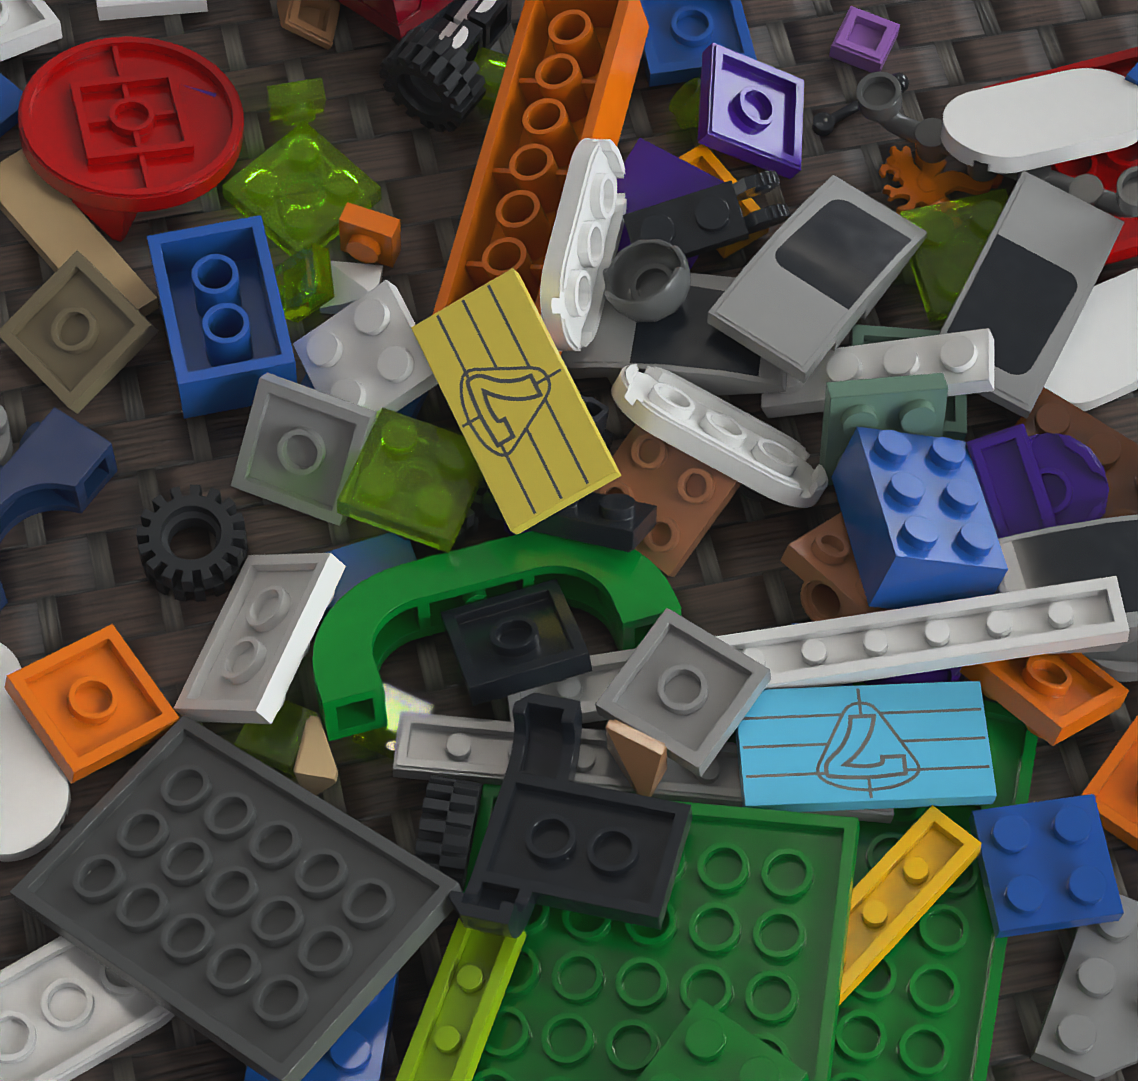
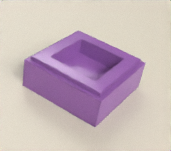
M850 6L831 45L829 57L871 73L881 72L898 36L900 24Z

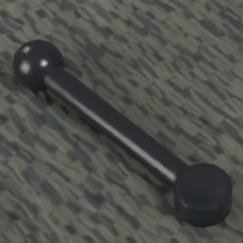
M899 72L892 74L898 79L901 85V92L904 93L909 86L908 77ZM857 100L832 114L827 112L816 114L812 123L814 133L819 136L830 135L833 132L834 124L859 111Z

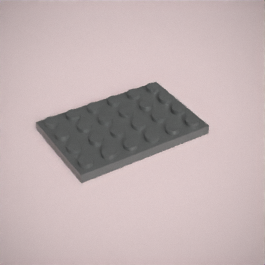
M183 715L10 891V894L20 908L267 1080L301 1081L454 909L449 898L450 892L452 890L462 891L459 883Z

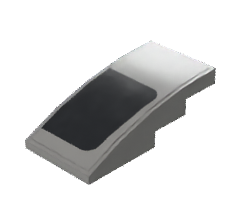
M1024 170L1017 180L938 335L989 328L994 338V391L980 392L978 394L1027 419L1086 304L1124 221Z
M832 175L782 224L742 269L708 311L707 323L797 380L805 383L830 349L833 351L837 349L861 317L865 320L927 238L928 232L835 175Z
M690 273V289L685 302L675 313L657 322H635L617 312L606 298L599 327L592 342L587 347L579 348L581 351H562L561 355L572 379L607 377L613 386L623 367L637 364L638 372L644 373L647 366L659 367L686 379L715 396L786 392L788 373L707 323L708 311L736 277Z
M1138 514L1049 527L998 539L1008 571L994 594L1117 576L1130 630L1128 640H1138ZM1125 642L1049 654L1116 651Z

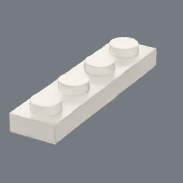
M986 328L840 347L835 351L830 349L805 383L787 374L786 392L762 393L761 408L767 418L824 412L826 382L933 373L944 374L948 385L947 397L994 391V338L990 329Z

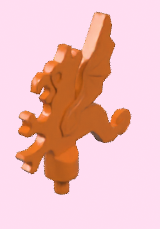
M892 146L889 151L890 156L886 159L885 164L881 165L878 172L881 178H885L886 173L893 174L892 180L895 182L899 181L902 185L900 188H894L887 184L882 192L889 196V202L898 198L908 200L907 204L897 207V214H905L907 220L911 221L916 214L915 208L921 206L926 209L939 225L947 223L953 230H957L962 223L955 216L958 208L949 200L947 195L954 191L966 192L976 196L984 195L991 188H998L1003 180V176L1000 174L990 181L979 182L965 173L954 170L942 173L947 164L945 159L938 163H927L919 158L916 149L915 161H913L911 148L908 146L903 147L902 151H899L896 146Z

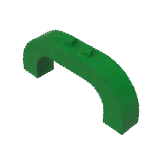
M534 531L485 541L478 545L439 555H430L423 559L385 569L361 581L345 593L330 609L316 635L312 657L313 674L319 713L327 740L329 742L388 726L384 686L379 670L387 657L400 646L418 638L445 632L440 613L442 611L557 579L568 606L586 611L599 619L609 630L618 651L637 648L666 608L681 616V606L663 573L639 551L634 549L629 553Z

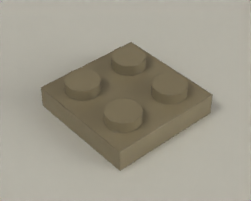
M76 251L0 328V338L69 409L78 414L159 330L79 251Z

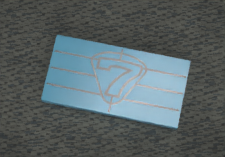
M980 681L764 689L735 729L743 807L791 812L931 807L932 805L934 807L993 804L997 796Z

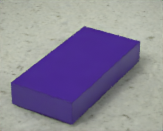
M1023 423L966 442L998 539L1058 526Z

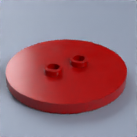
M123 36L97 39L71 47L41 66L31 77L22 93L18 109V126L22 150L29 164L47 184L58 192L80 203L105 210L149 212L168 209L192 201L210 191L227 176L235 165L242 149L244 112L240 97L232 82L216 65L205 57L188 48L168 41L146 37ZM189 87L216 93V96L213 97Z

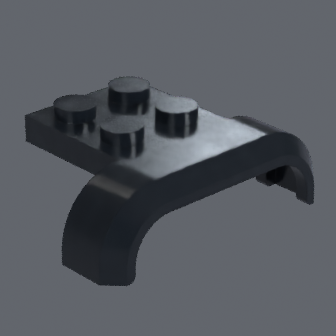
M536 692L516 701L512 710L514 737L509 764L469 884L464 893L452 890L449 895L451 905L464 927L517 938L526 928L535 904L661 930L693 819L691 805L574 782L582 735L580 701Z

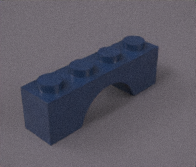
M55 407L42 422L33 423L24 433L19 449L5 465H0V543L15 525L32 515L54 510L82 514L118 471L112 443ZM0 580L1 611L8 601Z

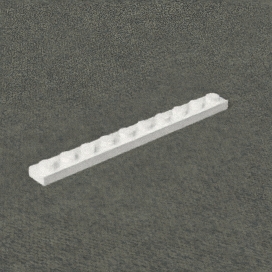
M1117 576L715 637L770 669L771 680L765 689L829 687L1128 642L1130 630ZM635 649L590 655L591 672L509 695L511 722H514L512 714L514 703L533 692L580 701L582 724L607 720L597 713L595 703Z

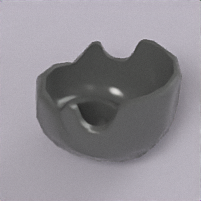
M661 239L637 240L619 251L609 268L603 270L606 288L604 295L617 312L635 322H657L675 313L685 302L690 289L691 274L684 253L678 246H672Z

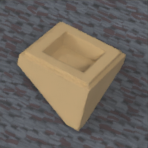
M310 715V718L306 720L293 771L298 784L314 795H318L336 783L338 770L320 718Z

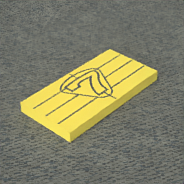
M512 268L411 327L511 532L518 535L621 476L520 274Z

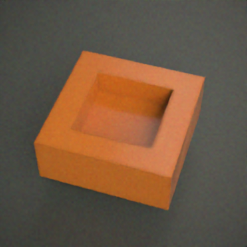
M349 202L346 203L339 218L340 250L349 253L358 261L364 263L377 262L393 268L401 251L400 219Z

